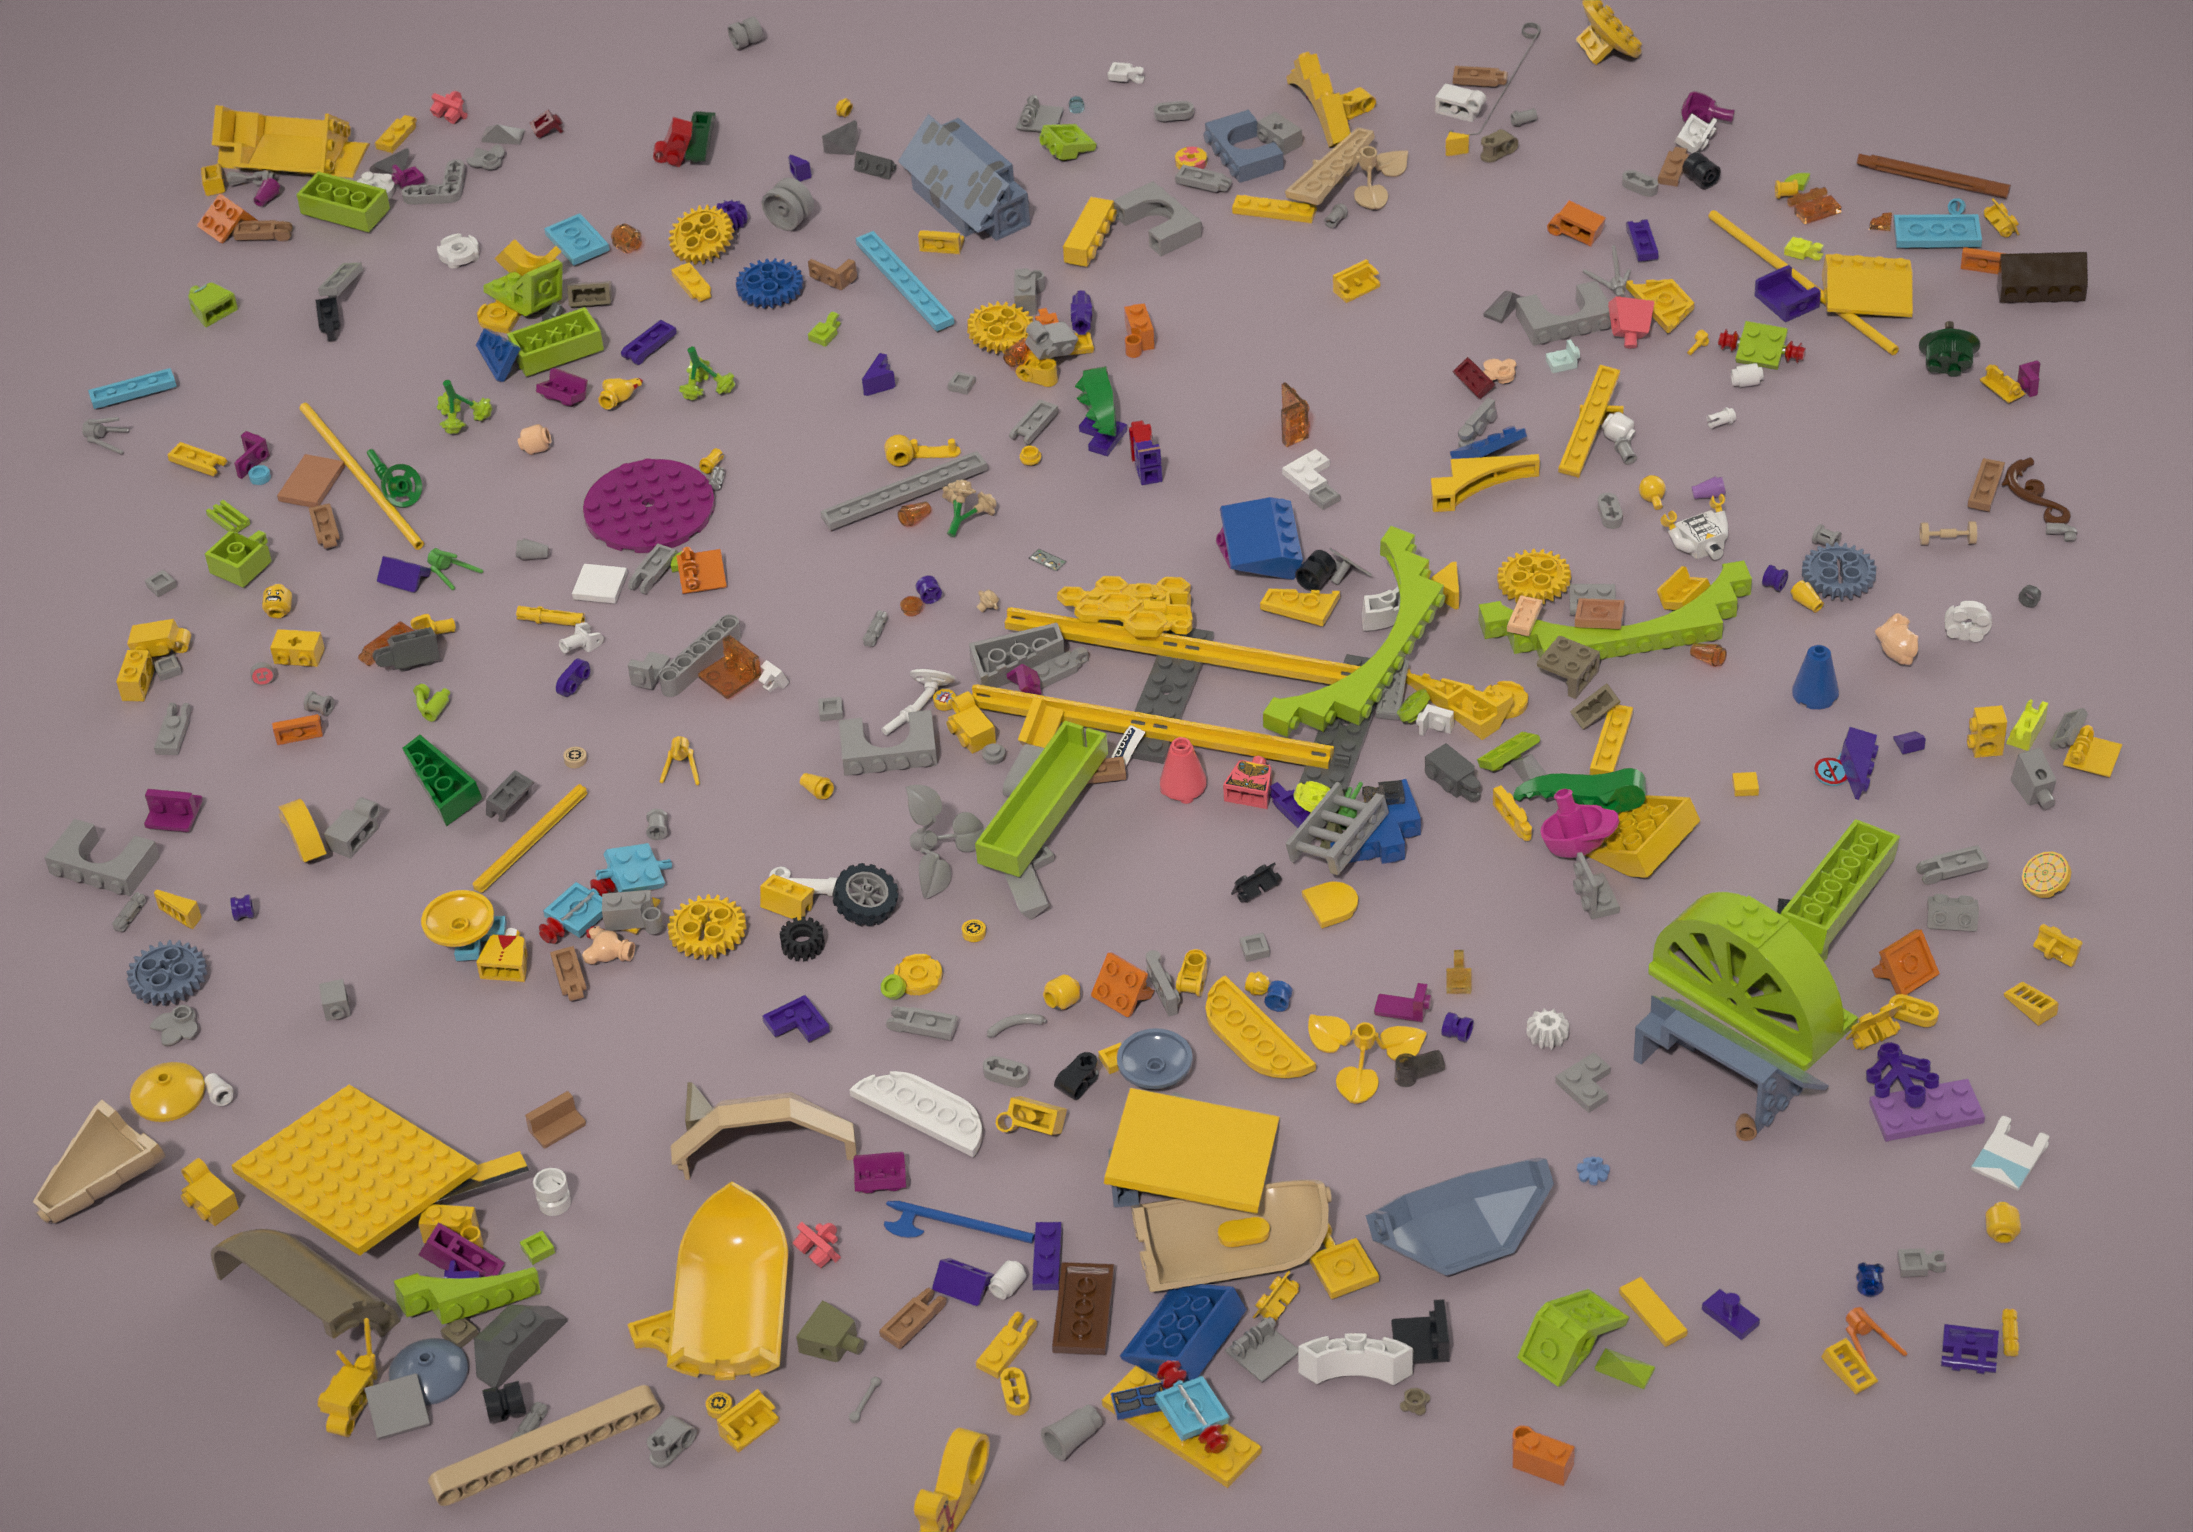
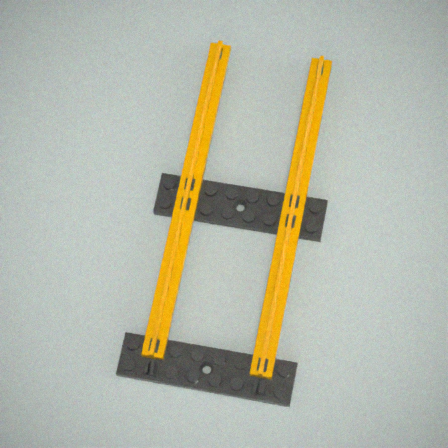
M1013 607L1007 608V618L1004 622L1005 629L1023 631L1058 623L1063 639L1157 655L1135 711L979 684L972 686V696L978 708L1027 716L1032 700L1035 697L1042 699L1048 706L1063 710L1062 723L1068 721L1085 727L1125 733L1130 725L1145 731V734L1130 758L1164 764L1172 741L1183 737L1187 738L1193 746L1250 756H1261L1267 759L1305 765L1299 783L1305 784L1306 781H1313L1331 789L1338 782L1341 783L1344 796L1349 788L1378 703L1375 702L1373 704L1369 717L1367 719L1364 718L1360 725L1336 716L1334 722L1328 724L1324 732L1318 730L1314 743L1181 720L1204 663L1334 684L1356 671L1370 658L1346 654L1344 662L1339 663L1214 642V631L1192 628V631L1188 634H1175L1172 630H1169L1167 633H1161L1157 637H1136L1120 625L1102 622H1082L1078 618Z

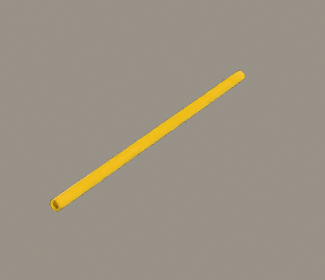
M1712 210L1709 213L1708 218L1777 270L1788 265L1716 210ZM1792 268V277L1803 287L1809 290L1816 286L1821 290L1820 302L1826 306L1824 291ZM1835 312L1891 355H1895L1899 351V347L1854 313Z

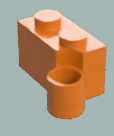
M1569 200L1560 213H1556L1547 224V230L1554 236L1564 233L1584 244L1592 246L1602 233L1606 217Z
M1145 303L1125 306V327L1128 336L1125 338V352L1128 357L1137 358L1141 356L1142 351L1155 349L1154 329Z
M1518 1426L1513 1430V1468L1564 1486L1574 1466L1575 1446L1534 1432L1528 1426Z

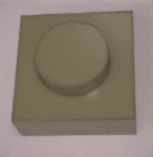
M465 1318L450 1322L440 1330L441 1336L445 1340L451 1341L460 1348L464 1347L478 1335L477 1328Z

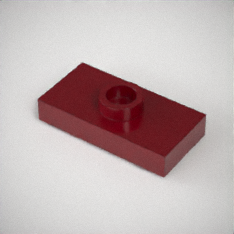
M1469 357L1452 371L1479 399L1496 385Z

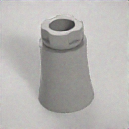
M1086 1405L1081 1409H1076L1056 1423L1042 1428V1441L1047 1450L1056 1459L1065 1460L1076 1447L1095 1433L1096 1429L1102 1425V1419L1094 1407Z

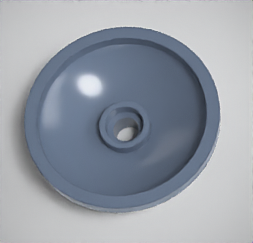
M1160 1028L1145 1029L1132 1034L1121 1044L1117 1053V1065L1121 1075L1128 1082L1147 1089L1166 1088L1178 1083L1190 1071L1193 1060L1191 1047L1182 1036L1173 1031Z
M440 1338L422 1339L409 1344L395 1356L389 1369V1381L417 1373L425 1405L437 1404L455 1395L464 1385L469 1371L467 1357L459 1346L449 1340Z

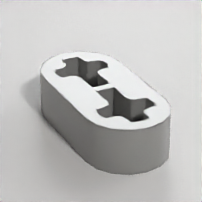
M1628 170L1622 174V185L1624 188L1646 197L1657 194L1658 181L1655 178L1635 170Z
M1612 493L1599 495L1597 508L1602 524L1609 529L1619 528L1622 525L1623 513L1617 496Z
M999 1056L988 1057L983 1062L984 1076L990 1081L1015 1088L1023 1087L1028 1083V1068L1020 1062Z

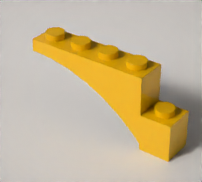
M1539 454L1451 459V477L1431 478L1433 512L1455 511V507L1470 496L1500 483L1521 478L1539 477Z

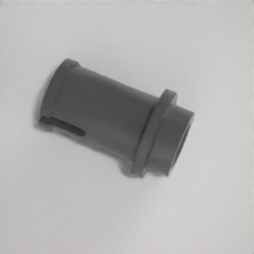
M552 303L548 312L543 314L542 321L560 316L563 312L562 305Z

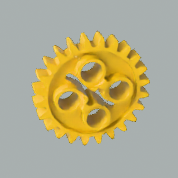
M699 205L696 211L690 208L691 213L683 212L684 218L677 217L679 223L672 224L674 230H669L671 236L668 237L669 245L675 256H678L680 261L685 260L686 263L692 261L694 265L699 260L702 265L705 263V259L712 262L713 256L719 258L720 251L726 252L724 246L731 245L729 240L734 239L731 233L735 232L731 219L727 213H724L722 208L718 210L716 206H713L710 209L709 205H706L702 209Z
M997 301L996 305H992L988 302V307L980 305V310L975 308L974 313H970V319L967 321V333L969 334V339H973V344H979L980 349L987 347V352L993 349L995 354L999 350L1006 354L1008 339L1028 337L1026 328L1033 322V316H1029V311L1023 312V307L1015 308L1016 304L1008 306V303L1005 302L1004 305H1000L999 301Z
M1533 548L1531 553L1523 550V554L1520 555L1516 552L1515 558L1508 556V562H1502V567L1498 568L1497 581L1499 589H1502L1503 595L1507 594L1509 600L1515 597V603L1518 602L1521 595L1542 600V604H1545V599L1554 601V595L1561 597V592H1566L1567 586H1570V565L1566 564V559H1561L1560 554L1553 556V551L1546 554L1544 549L1536 552L1535 548Z
M707 894L706 899H702L698 895L695 902L689 898L688 905L680 903L681 910L674 909V916H669L670 923L667 924L672 946H677L679 953L685 951L686 957L694 953V959H697L699 955H703L704 960H706L709 954L717 958L718 952L726 955L725 949L734 950V943L741 944L740 938L745 937L744 930H747L742 907H737L736 901L729 903L728 897L720 900V895H716L714 899H711L710 894Z

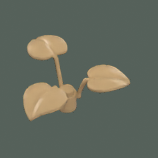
M1365 146L1361 149L1360 156H1356L1353 165L1337 184L1342 183L1344 176L1348 177L1359 163L1363 170L1368 171L1367 186L1358 187L1354 192V199L1365 208L1381 209L1387 203L1388 193L1382 185L1371 186V170L1376 167L1377 171L1381 170L1385 176L1389 177L1402 175L1407 167L1408 151H1391L1377 155V150L1374 147ZM1313 159V166L1320 160Z

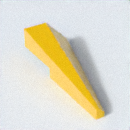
M1410 669L1407 672L1406 683L1416 691L1425 689L1430 696L1429 701L1437 707L1454 711V719L1481 740L1499 730L1513 703V696L1508 694L1502 697L1495 695V692L1492 690L1482 692L1475 690L1473 685L1445 678L1439 681L1432 679L1430 674L1424 673L1422 676L1412 674Z

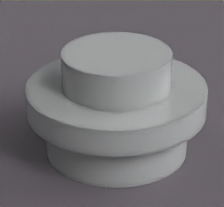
M989 744L983 748L982 757L986 763L997 765L1003 761L1005 749L1000 744Z

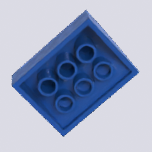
M1268 497L1220 507L1231 569L1291 580L1295 579V572L1301 566L1303 558L1291 501Z
M1198 1284L1169 1289L1121 1353L1120 1357L1122 1360L1157 1375L1160 1365L1169 1360L1179 1361L1181 1364L1179 1370H1184L1187 1373L1183 1383L1199 1377L1208 1362L1212 1360L1216 1351L1225 1342L1232 1329L1239 1323L1247 1309L1233 1286Z

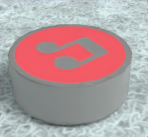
M257 663L250 670L251 679L257 685H267L274 678L273 668L268 663Z

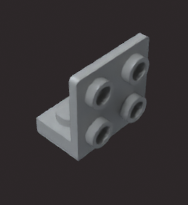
M1577 853L1576 863L1573 864L1576 879L1573 880V887L1575 893H1579L1581 896L1583 910L1588 911L1591 920L1618 914L1620 906L1604 873L1593 875L1583 853Z

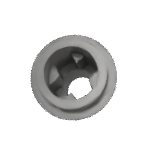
M525 538L517 540L516 557L521 558V560L547 558L549 545Z

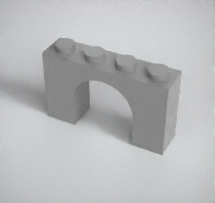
M1154 181L1113 200L1114 209L1117 210L1116 219L1125 226L1148 216H1163L1169 219L1148 230L1149 247L1161 257L1201 238V220L1195 217L1186 207H1183Z
M1597 281L1576 285V303L1581 311L1569 316H1559L1548 312L1536 294L1516 299V316L1533 346L1612 328L1608 300Z
M931 710L908 712L910 726L908 737L901 744L889 748L876 747L866 741L862 718L839 720L844 775L937 765Z
M77 819L71 822L44 857L49 873L56 877H64L75 882L85 883L96 888L110 890L116 894L131 896L160 858L155 841L134 836L123 852L113 860L104 863L85 861L99 842V837L94 824Z

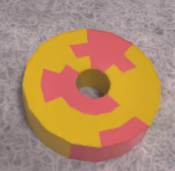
M1199 147L1182 148L1175 154V165L1179 170L1183 165L1204 169L1207 165V154Z

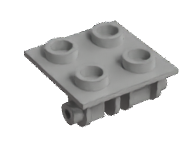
M1031 95L1024 105L1016 129L1042 131L1043 125H1058L1064 107L1039 105L1038 97Z
M1272 1317L1261 1319L1258 1325L1251 1327L1249 1331L1244 1333V1336L1239 1340L1233 1341L1232 1345L1225 1350L1229 1356L1261 1382L1265 1381L1298 1354V1348L1274 1329L1276 1322Z

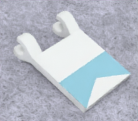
M2002 1116L1991 1137L1971 1166V1170L2019 1191L2041 1154L2048 1148L2049 1135L2042 1132L2039 1133L2033 1147L2007 1136L2011 1129V1118Z

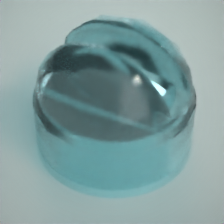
M1074 96L1069 100L1070 112L1081 113L1084 111V101L1081 97Z

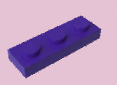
M1035 1222L1033 1290H1059L1061 1222Z

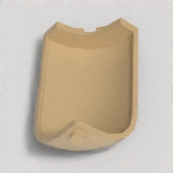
M1292 1180L1264 1184L1258 1213L1179 1198L1132 1205L1131 1211L1136 1239H1138L1139 1243L1142 1242L1144 1251L1139 1252L1142 1268L1145 1270V1279L1149 1291H1162L1282 1271L1304 1263L1320 1248L1328 1231V1203L1332 1202L1330 1188L1325 1187L1324 1183L1319 1180ZM1261 1217L1269 1223V1237L1262 1243L1226 1247L1218 1240V1228L1226 1221Z

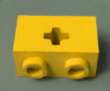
M277 629L270 646L274 664L318 667L325 649L321 632Z

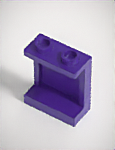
M1787 265L1756 279L1754 296L1786 323L1819 308L1821 290L1816 286L1807 290L1792 277V267Z

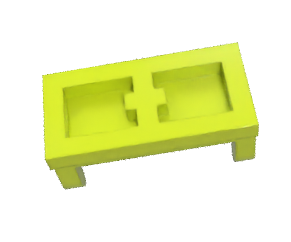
M2030 699L2017 724L2012 728L2006 744L2029 751L2046 722L2048 703L2042 701L2039 710H2036L2032 707L2033 700Z

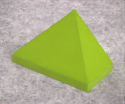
M1605 1348L1595 1366V1371L1645 1389L1655 1371V1366Z

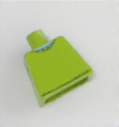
M213 282L201 288L195 285L189 290L188 299L191 310L205 328L238 310L234 293Z

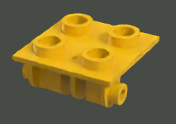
M2085 725L2080 729L2074 744L2070 745L2063 765L2110 777L2123 744L2094 737L2093 727Z
M1901 1002L1896 1005L1889 1003L1880 1008V1012L1873 1015L1872 1012L1861 1016L1858 1019L1859 1023L1851 1027L1852 1031L1846 1037V1040L1853 1038L1854 1047L1864 1050L1873 1044H1877L1879 1040L1883 1041L1896 1035L1900 1030V1025L1897 1021H1893L1892 1017L1904 1003Z

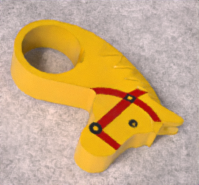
M961 1427L953 1431L943 1453L934 1492L921 1489L915 1500L914 1514L920 1523V1532H954L969 1510L985 1473L990 1447L987 1435Z

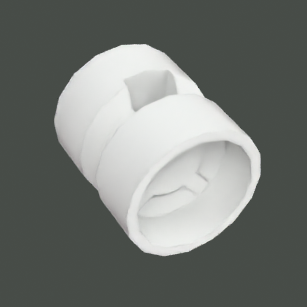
M547 1168L538 1172L534 1177L533 1185L539 1210L548 1216L563 1214L571 1205L565 1173L557 1168Z

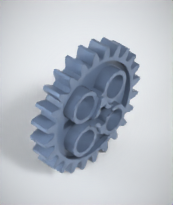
M1835 542L1834 546L1831 547L1826 543L1825 548L1817 546V551L1811 549L1810 555H1805V560L1802 563V576L1804 577L1803 581L1809 582L1816 593L1822 592V597L1829 594L1832 600L1835 596H1839L1841 600L1844 599V596L1852 599L1853 594L1860 597L1861 591L1867 593L1868 587H1873V582L1876 581L1877 566L1874 565L1875 560L1870 559V554H1864V549L1857 551L1856 545L1848 548L1847 543L1839 546ZM1837 559L1840 560L1841 583L1838 582Z
M169 940L167 945H163L160 941L156 948L149 945L150 951L148 952L141 950L142 956H134L135 963H129L130 970L127 971L128 985L132 994H135L137 999L143 998L145 1004L151 1000L153 1006L158 1001H161L162 1005L165 1006L169 1000H171L172 1004L176 1003L177 998L184 1001L185 994L193 996L192 989H200L199 983L205 982L204 975H207V965L202 952H198L196 946L191 948L189 942L182 946L181 940L172 945V941Z

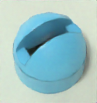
M1960 198L1952 199L1948 203V211L1951 214H1962L1966 209V203ZM1958 201L1960 202L1959 211H1957V209H1958Z

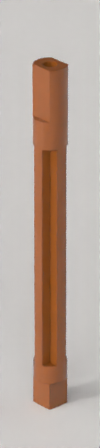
M1859 153L1856 162L1873 170L2008 199L2011 189L2010 184L1873 154L1869 156Z

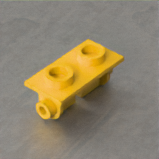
M1993 198L1994 205L1984 209V217L2002 237H2009L2012 232L2020 235L2017 229L2019 224L2013 215L2009 216L2003 203L1998 204Z
M1989 364L1985 369L1987 372L1986 376L1979 380L2008 403L2025 395V392L2021 390L2020 383L2015 382L2008 375L2004 376V372L1996 365Z
M1290 1271L1283 1278L1277 1276L1269 1286V1289L1272 1290L1269 1296L1263 1294L1255 1304L1258 1311L1254 1314V1319L1258 1314H1261L1263 1318L1272 1317L1276 1322L1286 1308L1279 1300L1288 1305L1294 1296L1297 1295L1299 1284L1294 1280L1289 1281L1286 1278Z

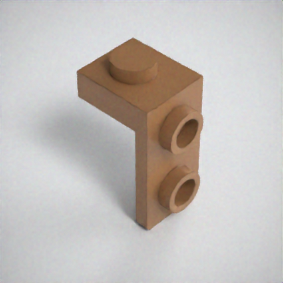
M813 259L808 261L810 277L841 291L857 278L854 260H846L837 269Z

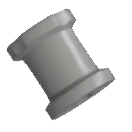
M1819 524L1813 533L1812 543H1820L1825 546L1828 543L1833 547L1835 542L1840 543L1842 534L1839 531L1833 532L1825 529L1824 525Z
M309 691L304 699V709L309 712L312 710L321 712L324 716L331 714L334 708L333 697L329 695L324 697L317 695L314 691Z
M652 809L646 815L647 822L649 823L646 834L652 840H662L668 833L665 826L668 815L662 809Z

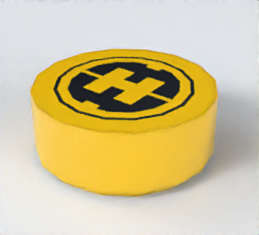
M968 920L962 925V937L968 942H979L986 936V926L980 920Z
M724 1392L713 1393L706 1400V1411L714 1419L720 1418L733 1408L731 1397Z

